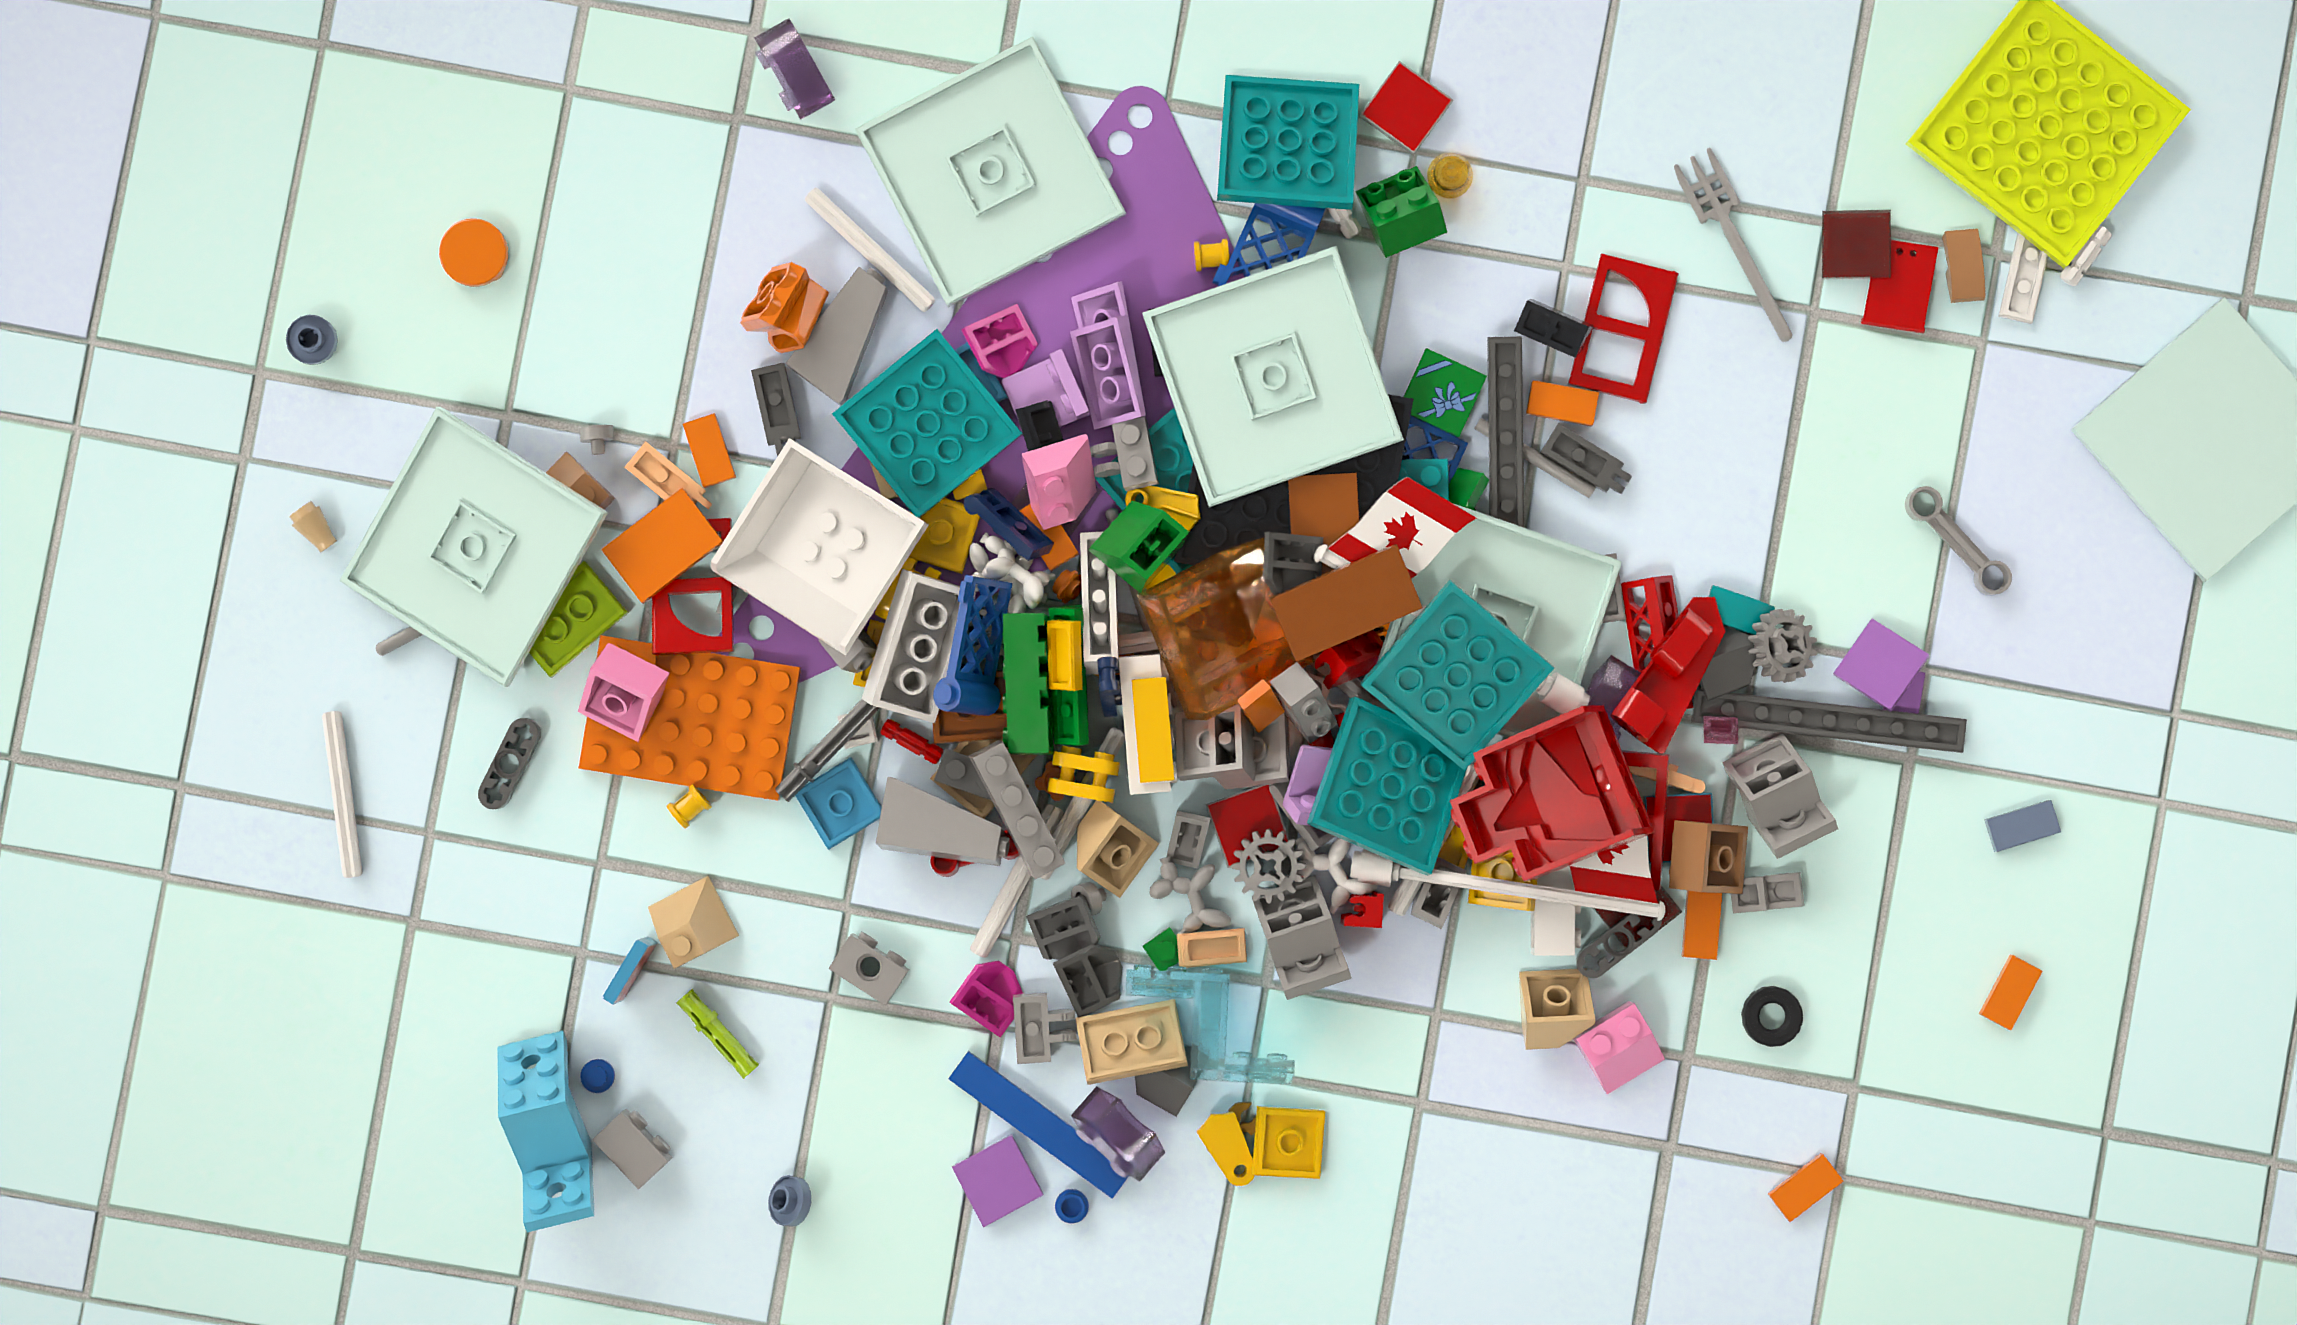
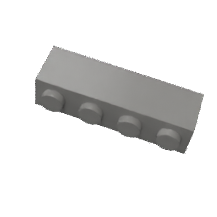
M998 740L969 755L1030 875L1034 879H1038L1066 864L1004 743Z

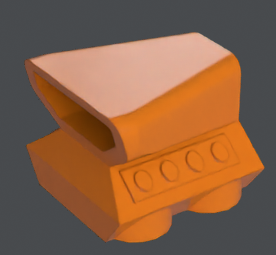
M789 262L772 267L760 282L755 298L745 308L740 324L746 331L767 332L769 343L779 353L803 349L829 292L809 278L806 268Z

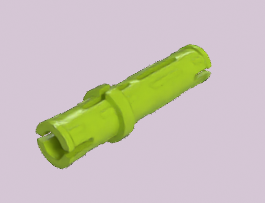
M693 989L676 1002L695 1023L696 1026L694 1028L698 1033L702 1031L743 1079L759 1066V1063L749 1055L745 1048L717 1018L719 1014L715 1010L711 1011Z

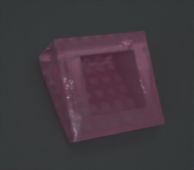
M1703 716V742L1738 744V718Z

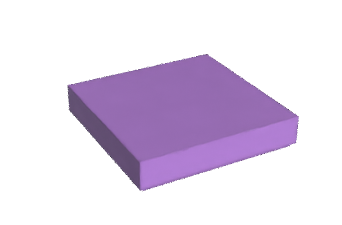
M1872 618L1833 674L1891 712L1930 656Z
M1012 1134L952 1166L983 1227L1044 1195Z

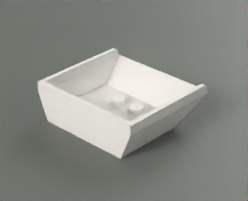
M789 438L711 560V568L715 573L846 656L927 529L928 524Z

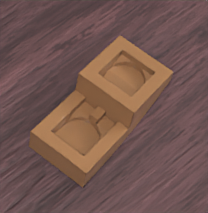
M1978 229L1945 231L1942 240L1948 266L1945 275L1951 303L1985 300L1984 265Z

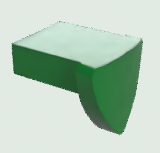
M1458 467L1449 483V502L1476 511L1475 507L1489 479L1484 473Z

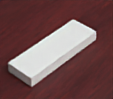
M2018 232L1998 317L2032 324L2048 255L2039 250Z

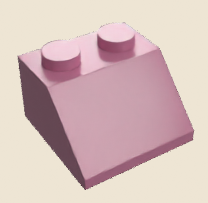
M1084 434L1022 453L1031 508L1043 530L1076 520L1097 492L1088 436Z
M608 643L590 668L578 712L639 742L663 695L669 672Z
M1630 1001L1595 1021L1593 1026L1573 1038L1606 1094L1611 1093L1665 1060L1652 1031L1635 1003Z

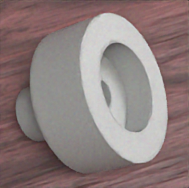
M592 425L579 428L580 442L591 443L592 455L605 454L604 442L614 440L613 425Z
M1091 882L1076 885L1071 891V898L1084 895L1092 916L1101 912L1102 902L1107 898L1105 890L1103 888L1098 889Z

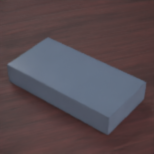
M2046 800L1984 819L1994 852L2061 833L2052 800Z

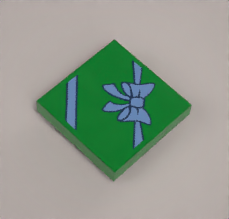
M1425 348L1403 397L1414 399L1411 416L1459 438L1487 375Z

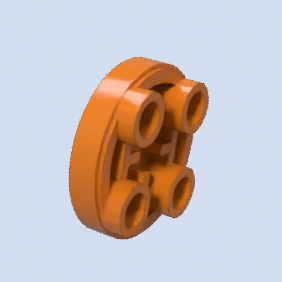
M476 218L464 219L452 225L445 232L439 247V257L443 269L453 280L465 286L480 287L502 277L508 261V246L503 234L491 223Z

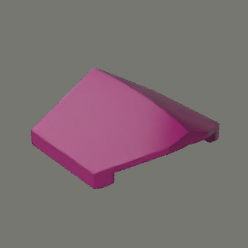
M1018 304L961 329L981 369L1003 379L1020 372L1032 351L1038 345Z
M998 960L976 964L949 1003L1001 1038L1014 1020L1013 995L1024 993L1015 972Z

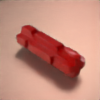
M892 719L885 721L880 731L881 735L890 740H897V744L918 756L923 755V759L932 764L939 762L944 753L943 748L934 743L929 744V740L906 727L901 728V724Z

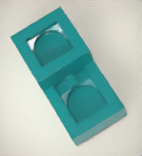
M1715 585L1711 586L1708 597H1715L1723 625L1749 635H1756L1757 632L1753 629L1752 625L1753 623L1761 622L1760 615L1775 610V607Z

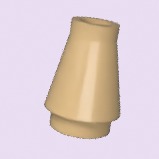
M312 501L289 516L293 521L291 526L310 541L320 553L337 542L320 506L316 507Z

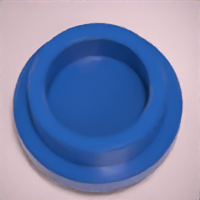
M603 1059L589 1061L581 1070L580 1078L582 1085L592 1093L607 1091L615 1080V1071L612 1065Z
M1076 1189L1063 1191L1055 1202L1057 1216L1062 1221L1070 1224L1082 1221L1089 1210L1087 1197Z

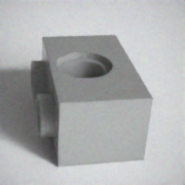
M1298 662L1270 681L1288 718L1310 744L1317 738L1327 734L1331 728L1337 725L1320 688Z
M862 931L859 936L852 933L828 969L886 1006L910 970L904 966L907 960L891 950L885 954L876 948L878 941ZM866 957H874L879 961L880 971L877 975L870 976L863 971L862 963Z

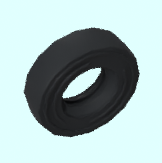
M1777 986L1761 987L1752 992L1745 1000L1741 1012L1742 1025L1747 1035L1755 1042L1768 1047L1783 1046L1792 1041L1800 1032L1803 1023V1011L1797 997L1788 990ZM1776 1003L1783 1008L1785 1019L1779 1028L1770 1030L1761 1024L1759 1015L1765 1005Z

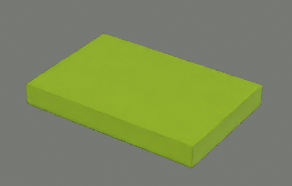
M586 561L578 565L529 651L530 655L550 678H553L599 639L600 635L605 634L629 613Z

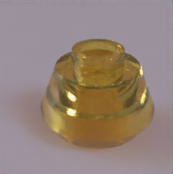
M1444 153L1437 156L1429 165L1427 180L1432 191L1438 196L1449 199L1457 198L1470 188L1473 180V171L1470 163L1463 156L1456 153Z

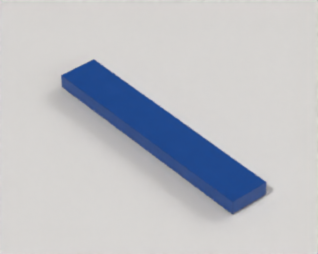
M969 1050L948 1078L1110 1198H1114L1132 1173L1129 1167Z

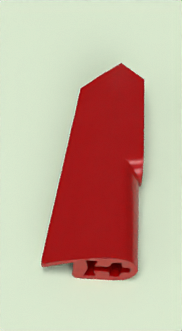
M1693 597L1652 651L1649 657L1651 659L1650 663L1610 714L1614 722L1658 754L1665 753L1725 634L1715 597Z

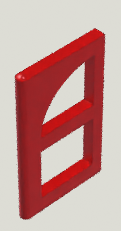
M1600 254L1584 321L1594 325L1592 330L1596 329L1643 341L1644 344L1634 384L1629 385L1582 373L1592 334L1591 331L1590 335L1585 339L1582 352L1574 358L1568 385L1636 401L1640 404L1647 403L1679 273ZM1607 271L1614 272L1627 279L1640 292L1648 310V327L1597 314Z
M707 519L715 531L721 534V538L724 541L732 529V519ZM722 576L675 579L652 597L653 655L734 651L733 583ZM721 593L722 636L700 634L683 625L672 610L669 595Z
M1622 750L1628 766L1657 768L1654 814H1647L1655 831L1652 839L1650 874L1654 890H1660L1670 754Z

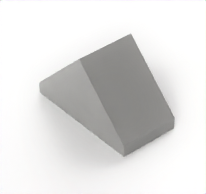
M1176 811L1166 856H1171L1170 862L1199 868L1210 817Z
M1437 857L1434 870L1466 874L1467 871L1440 857ZM1423 882L1413 899L1411 915L1442 929L1460 887Z

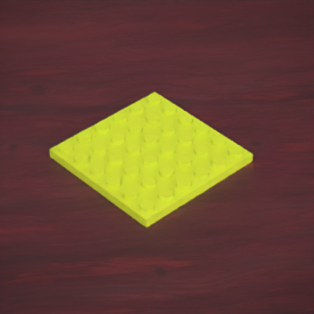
M2019 0L1905 144L2016 232L2023 235L2025 239L2039 250L2046 253L2058 265L2065 268L2191 109L2054 1Z

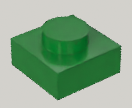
M1170 927L1142 946L1161 974L1179 963L1177 936Z

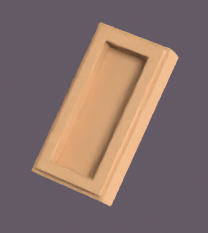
M1245 928L1177 934L1179 968L1247 962Z

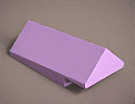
M1122 281L1071 297L1079 329L1070 331L1094 430L1112 426L1115 423L1145 417V407Z

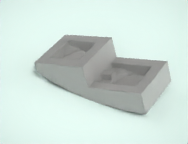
M1801 872L1744 878L1743 894H1731L1733 914L1805 906Z

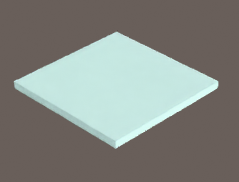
M1033 36L855 128L948 308L1126 215L1118 196Z
M1337 246L1142 313L1209 507L1404 440Z
M2225 297L2220 299L2070 429L2203 582L2213 577L2297 503V379Z
M436 407L339 581L502 686L509 687L608 512L442 407Z
M1456 505L1477 519L1458 531L1429 565L1411 579L1421 604L1427 606L1449 580H1452L1554 666V670L1549 676L1557 672L1580 686L1622 561ZM1408 614L1390 622L1378 661L1416 619L1415 616ZM1536 689L1497 734L1509 738L1562 714L1539 701L1540 694Z

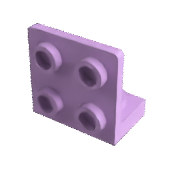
M1062 349L1050 353L1049 359L1002 379V384L1015 414L1016 409L1048 400L1052 402L1060 428L1089 416L1087 405Z
M1302 745L1299 749L1282 804L1296 824L1308 825L1307 821L1333 748Z

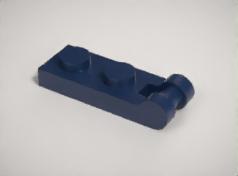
M989 488L981 491L980 494L974 493L966 496L964 499V508L970 515L978 514L992 527L996 534L1004 538L1027 561L1050 553L1054 542L996 489Z
M1111 656L1101 657L1097 659L1099 695L1104 717L1118 716L1117 705H1122L1120 675H1115V671L1118 670V659Z

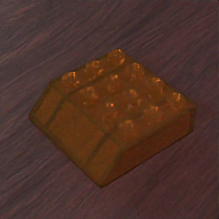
M1265 538L1218 552L1137 594L1186 718L1189 720L1207 721L1237 705L1238 699L1258 682L1264 679L1271 686V680L1296 663L1269 597L1274 595L1263 580ZM1313 655L1298 661L1302 668L1315 662Z

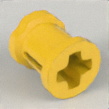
M1222 239L1221 243L1214 244L1194 242L1196 272H1201L1202 268L1217 267L1220 264L1227 266L1229 262L1227 239Z
M693 784L688 787L689 792L676 803H669L666 806L672 816L685 829L690 826L689 821L704 809L709 810L712 808L706 797Z

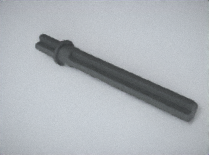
M861 699L799 763L795 762L793 764L795 768L775 788L776 792L789 802L809 781L813 783L815 781L813 777L880 707L870 705Z

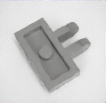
M1145 417L1112 424L1115 442H1105L1090 448L1092 458H1102L1117 454L1119 461L1095 466L1093 468L1094 476L1103 478L1121 474L1125 491L1159 484L1148 423Z
M1047 992L1013 995L1017 1064L1051 1062L1050 1043L1077 1039L1075 1030L1063 1029L1049 1032V1022L1075 1019V1010L1058 1009L1048 1011Z

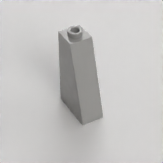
M861 267L856 269L815 323L804 348L795 350L786 362L790 369L840 406L847 402L888 294L886 286L883 285L886 279L870 267L867 271Z
M887 777L876 837V844L881 849L1000 866L1002 857H1007L1010 839L1005 837L1006 833L1002 827L896 778Z

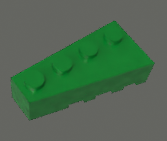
M1045 613L1003 614L1005 658L1003 660V678L1006 683V693L1003 694V712L1007 714V727L1003 728V743L1011 755L1054 754L1052 689H1049L1047 621H1049V616Z

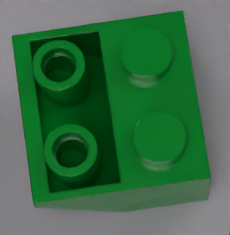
M1417 166L1402 170L1396 175L1379 182H1373L1355 191L1372 235L1385 258L1448 233L1440 202Z
M1131 501L1092 544L1088 551L1139 593H1142L1183 547L1189 531L1164 510Z

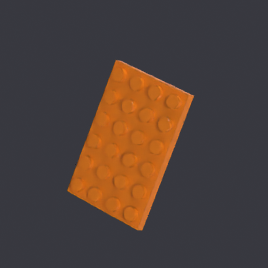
M600 635L597 658L606 645L610 643L669 672L663 695L639 742L587 717L578 769L689 787L693 784L696 788L780 801L781 795L776 792L775 788L784 778L801 667L715 653L656 656L652 654V643Z

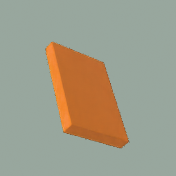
M681 488L601 550L640 602L644 604L719 547L723 540L687 492Z

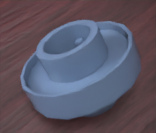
M311 314L300 316L293 321L287 330L285 339L290 354L298 361L308 365H318L326 362L336 351L338 343L337 333L332 324L320 316Z
M791 1175L783 1176L775 1182L770 1191L768 1209L771 1218L776 1224L793 1227L798 1226L805 1220L812 1203L809 1184L803 1178Z

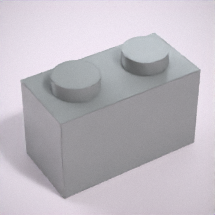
M625 1109L599 1132L592 1141L639 1190L673 1157L668 1153L671 1150L670 1146L659 1135L653 1137L645 1127L648 1124L637 1111L630 1112L628 1109Z

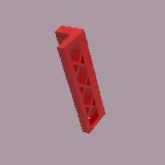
M1672 575L1621 583L1635 680L1645 669L1644 659L1647 654L1652 653L1679 616ZM1644 586L1646 601L1642 607L1634 602L1632 588ZM1643 619L1650 624L1651 635L1647 641L1639 633V626ZM1691 699V701H1690V703H1689L1687 709L1693 708L1692 699Z

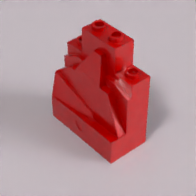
M1604 705L1580 706L1474 752L1473 755L1476 760L1474 762V769L1479 779L1484 780L1485 785L1450 800L1453 808L1451 809V817L1455 825L1461 828L1465 838L1463 841L1464 850L1471 860L1473 859L1474 864L1487 863L1512 852L1514 856L1512 857L1513 868L1518 876H1522L1523 881L1535 880L1606 850L1619 848L1655 833Z

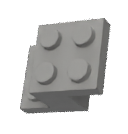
M1239 704L1175 713L1177 778L1180 781L1214 777L1225 790L1290 781L1288 717L1285 713L1280 715L1260 733L1251 725Z
M1783 733L1722 762L1725 772L1740 792L1748 819L1777 859L1838 830L1836 819L1820 799L1812 771Z
M1316 875L1307 877L1302 882H1293L1297 891L1293 894L1286 889L1284 891L1286 898L1283 901L1278 898L1277 894L1273 895L1271 903L1266 902L1265 895H1261L1257 901L1253 900L1287 1000L1352 979Z

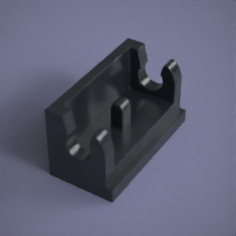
M1529 299L1525 303L1514 332L1576 358L1582 352L1585 339L1590 335L1594 325L1539 301Z
M1046 400L1015 410L1028 452L1064 441L1051 401Z

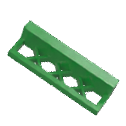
M1082 605L1049 608V620L1081 621L1083 690L1052 689L1054 744L1086 745L1089 744L1086 667H1084L1083 608Z

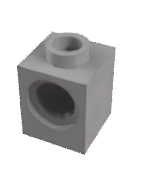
M862 629L846 656L824 641L818 640L841 670L857 674L872 664L877 650V645L864 629Z

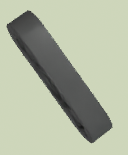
M520 718L509 726L478 790V799L484 807L488 809H501L509 803L541 738V729L534 720ZM528 724L530 726L529 732L533 736L531 740H523L520 748L526 749V753L523 755L516 749H509L508 745L510 742L513 745H517L520 739V735L516 733L518 727L525 728ZM507 754L515 755L519 761L518 769L511 774L505 773L500 765L501 759ZM494 773L501 778L511 779L510 785L502 783L499 789V793L503 795L502 799L494 800L493 803L489 802L490 795L486 793L487 789H494L499 782V779H493Z
M1628 913L1579 951L1576 957L1577 969L1587 978L1600 977L1656 934L1661 927L1662 920L1657 921V918L1653 917L1651 919L1653 926L1650 929L1644 926L1640 927L1635 931L1640 935V938L1635 941L1632 933L1623 925L1629 921L1630 926L1633 928L1640 922L1638 915ZM1615 932H1623L1628 938V945L1622 951H1614L1609 946V938ZM1602 942L1604 949L1614 958L1608 962L1604 955L1597 961L1599 966L1597 970L1594 971L1592 968L1585 970L1583 968L1586 964L1584 957L1587 954L1595 957L1602 951L1596 946Z

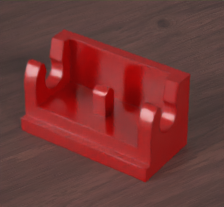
M1371 630L1324 650L1316 659L1315 668L1324 666L1325 662L1329 664L1330 674L1326 675L1323 681L1326 688L1329 690L1368 674L1377 664L1383 641L1374 630Z
M1373 891L1372 895L1350 894L1349 902L1361 904L1353 907V910L1359 913L1352 914L1349 912L1341 914L1340 923L1343 926L1382 928L1384 894Z

